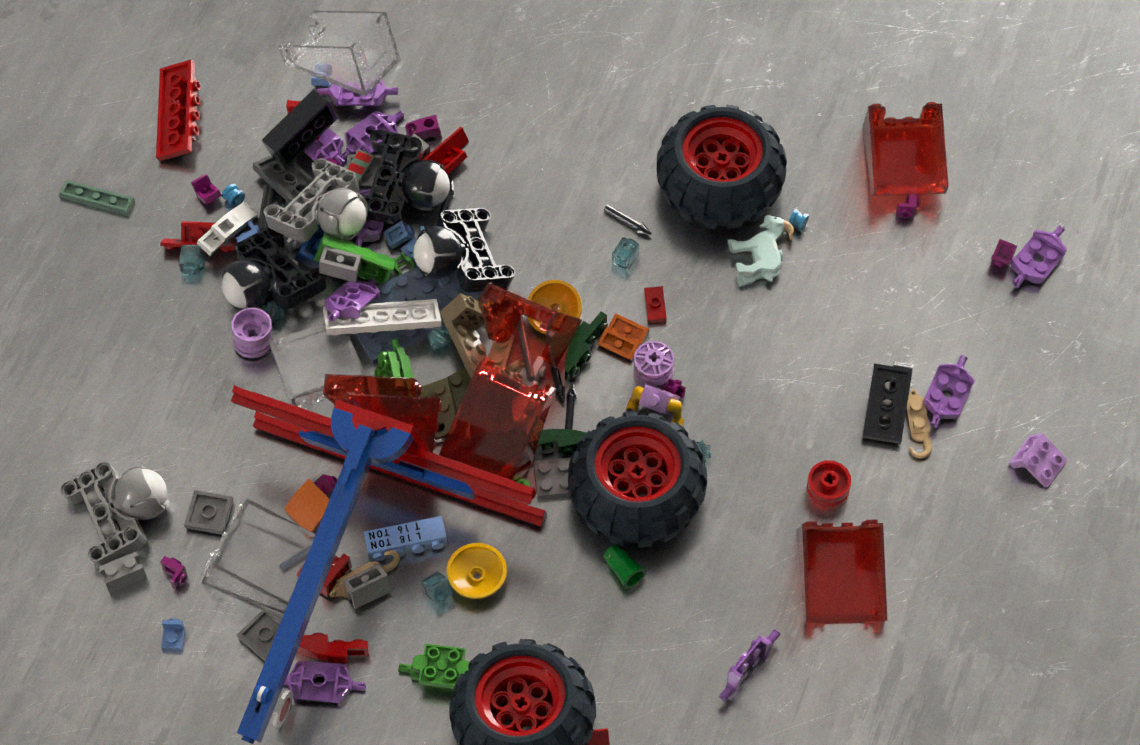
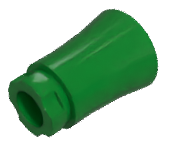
M616 544L606 550L603 557L620 579L625 589L633 588L642 581L646 575V569L634 561L624 549H621Z

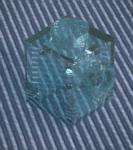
M622 237L612 252V263L629 270L639 255V244L633 239Z
M182 245L179 258L181 273L186 275L200 274V269L204 267L205 261L201 247L199 245Z
M438 571L420 581L428 597L437 604L454 594L447 578Z

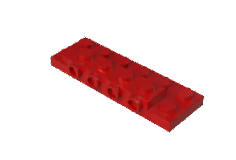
M192 60L160 68L156 158L159 161L191 153L192 142L196 141V135H199L196 121L200 119L199 112L197 111L200 99L197 92L201 90V85L194 78L195 63Z

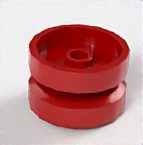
M829 460L819 462L813 466L808 475L806 495L809 502L823 511H834L841 508L847 502L851 488V475L848 469L841 463Z

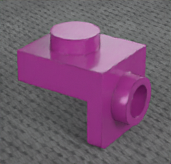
M207 174L191 182L196 196L206 205L215 202L217 198L222 196L219 189L211 183Z
M909 188L906 204H898L896 216L903 218L914 217L916 208L919 207L920 197L917 196L916 189Z
M999 239L994 254L991 257V260L994 261L993 264L1004 268V266L1009 267L1017 245Z
M322 474L314 484L329 498L338 479L334 476Z
M164 556L160 561L162 569L173 575L170 582L172 587L177 590L187 579L185 566L181 565V562L173 557L170 559Z

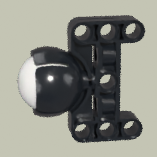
M375 130L371 133L372 148L375 152L382 153L369 196L361 194L368 206L366 219L397 224L403 220L407 202L421 211H434L437 205L446 199L450 189V182L444 165L434 160H421L423 147L421 140L417 137L384 130Z
M484 208L443 211L437 225L423 229L419 233L414 245V260L424 276L431 279H440L451 275L457 270L456 276L460 287L466 292L505 290L510 287L515 276L513 267L509 265H496L482 234L491 217L490 212Z
M267 227L236 244L237 261L232 262L222 271V292L226 300L240 310L261 307L267 301L269 294H271L272 299L280 308L287 310L323 292L327 288L326 275L319 273V267L304 273L281 249L285 244L284 235Z

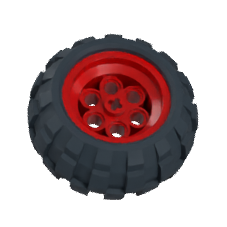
M726 104V107L709 105L701 107L699 112L692 111L685 114L674 127L671 126L662 139L661 147L657 153L656 172L658 183L661 189H663L666 201L672 209L679 210L681 217L691 223L696 221L703 223L705 228L716 229L717 226H727L728 229L742 227L743 222L758 220L764 215L768 206H773L781 194L785 182L787 158L776 131L771 125L763 123L762 117L750 110L746 112L739 110V107Z
M637 411L623 412L622 417L614 418L609 416L601 420L596 425L595 430H588L578 442L577 449L570 458L568 489L576 512L581 518L583 517L586 520V525L598 536L606 535L611 543L624 546L626 543L638 544V548L650 547L654 541L661 540L666 542L677 536L680 528L683 526L686 528L693 521L706 495L707 468L701 449L695 440H690L688 432L676 422L669 423L665 421L664 416L650 412L649 416L637 415ZM622 471L621 474H616L615 472ZM657 481L660 482V484L655 485L653 484V482ZM620 488H626L627 490H626V491H620V490H618V489H620ZM643 493L646 496L640 497L638 494Z
M520 639L517 644L507 645L505 641L493 645L492 651L487 654L479 653L469 662V670L465 671L464 674H460L454 686V694L449 706V717L452 732L458 745H587L592 736L596 718V702L592 684L578 662L572 657H566L564 651L552 644L547 643L542 646L536 644V641L532 639ZM540 713H547V715L543 717L538 716ZM506 721L512 722L509 725H503ZM526 726L532 727L529 730H523V728Z

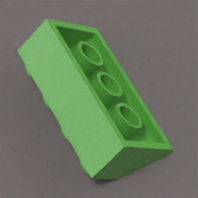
M325 233L320 240L314 258L315 261H320L324 246L361 255L360 271L358 270L357 276L366 280L374 278L376 284L388 281L394 270L395 263L394 259L385 254H378L369 248H362L353 242L340 240Z

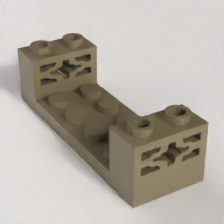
M460 293L439 313L480 399L505 408L526 390L523 383L524 379L517 372H512L507 368L497 365L493 366L492 361L486 354V348L481 344L480 336L476 332L491 318L488 312L489 308L483 301L475 300L471 296Z

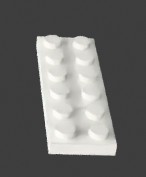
M437 299L367 304L360 310V318L338 317L334 322L328 319L331 312L323 307L326 335L336 336L339 334L376 333L379 331L441 327Z

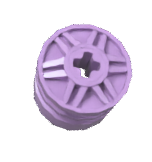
M246 308L234 316L232 320L233 346L236 352L243 357L259 358L270 351L273 344L272 323L265 311L258 308Z
M650 341L640 345L635 351L633 374L638 386L644 388L645 384H649L662 389L663 384L667 383L668 379H673L674 355L669 346L662 342Z

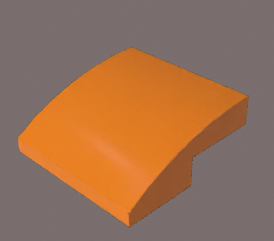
M615 313L597 345L632 361L635 351L643 344L650 330Z
M308 479L293 495L284 510L311 536L319 528L330 499Z

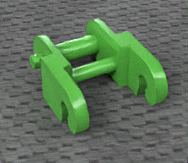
M402 252L400 253L401 256L394 259V271L397 275H402L399 268L405 264L412 269L416 268L409 256L406 257ZM403 259L404 262L398 265L397 262Z

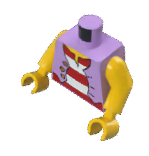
M645 384L644 388L641 386L634 388L626 406V411L628 409L637 411L639 405L662 414H672L673 419L671 422H676L681 426L684 423L682 404L679 401L680 396L649 384Z

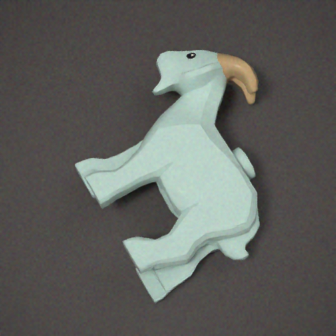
M766 215L764 223L760 225V228H767L768 230L760 232L747 241L728 240L730 253L752 252V265L746 266L742 263H736L739 287L752 284L759 279H766L772 282L773 278L779 275L783 253L782 250H778L776 242L783 232H786L789 235V240H792L794 227L791 223L779 217Z

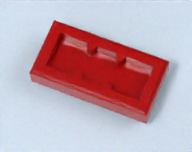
M663 286L644 288L648 323L667 322Z

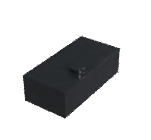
M313 89L262 139V142L270 155L287 169L338 118L330 103Z

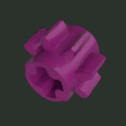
M668 379V382L663 384L662 390L676 394L682 399L685 397L686 387L681 385V380Z

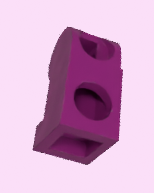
M436 115L417 119L407 123L405 126L408 136L416 134L421 139L435 137V139L442 138Z

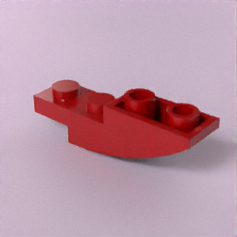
M313 633L312 635H303L297 653L325 663L349 664V657L369 656L368 641L362 639H355L353 641L333 640L329 642L327 634Z

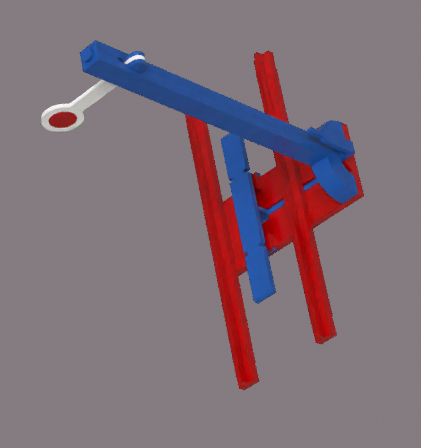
M234 385L231 402L256 411L253 423L255 429L345 459L237 733L242 736L241 740L254 744V741L261 743L272 713L274 712L273 726L276 728H280L288 716L293 700V692L286 690L281 697L279 696L369 468L470 503L472 502V504L474 503L504 515L506 514V516L508 515L536 526H542L543 521L547 517L546 511L529 506L532 499L535 498V488L431 453L414 426L339 400L336 401L332 416L329 418Z

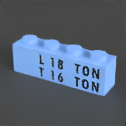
M442 516L364 532L369 561H382L385 558L393 557V555H384L389 550L396 551L401 557L404 554L412 552L421 553L427 549H440L447 545Z

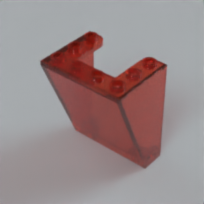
M928 102L923 106L919 118L905 117L903 119H896L894 117L884 119L886 114L884 106L881 104L868 106L862 130L872 196L946 194L949 184L942 104Z
M489 282L478 300L488 339L497 343H505L509 340L522 315L541 322L540 330L546 333L548 342L542 353V358L546 364L557 368L582 322V319L515 290Z
M486 357L477 364L439 455L517 482L531 467L556 388L546 385L543 391L537 389L538 385L536 384L532 387L499 373L500 368L498 367L492 369L495 361Z
M325 374L323 395L332 404L335 405L336 401L339 400L412 425L431 453L435 450V433L439 428L437 419L438 412L441 411V401L437 396H431L430 398L419 397L422 388L415 378Z
M866 520L861 522L859 526H853V523H841V527H833V523L817 525V521L801 524V527L797 528L804 624L888 621L883 523H878V520Z

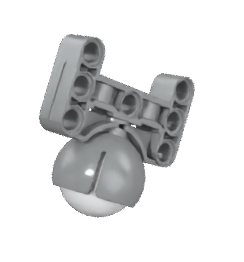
M317 159L312 163L315 179L285 208L273 204L264 209L266 222L270 229L298 242L310 240L312 235L319 229L318 225L321 226L326 234L344 241L353 239L362 230L368 214L367 202L358 193L359 185L355 173L325 159Z
M103 461L67 480L60 489L61 494L71 503L77 504L83 500L86 503L101 539V542L93 545L88 550L87 555L89 560L98 567L142 548L146 544L147 538L138 520L155 518L166 509L167 487L164 480L159 474L146 469L143 465L129 468L120 477L118 471L110 463Z

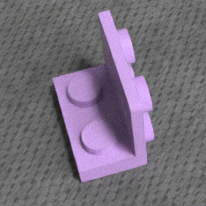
M1043 433L1029 435L1008 464L1013 469L1026 467L1043 487H1049L1067 462V458Z

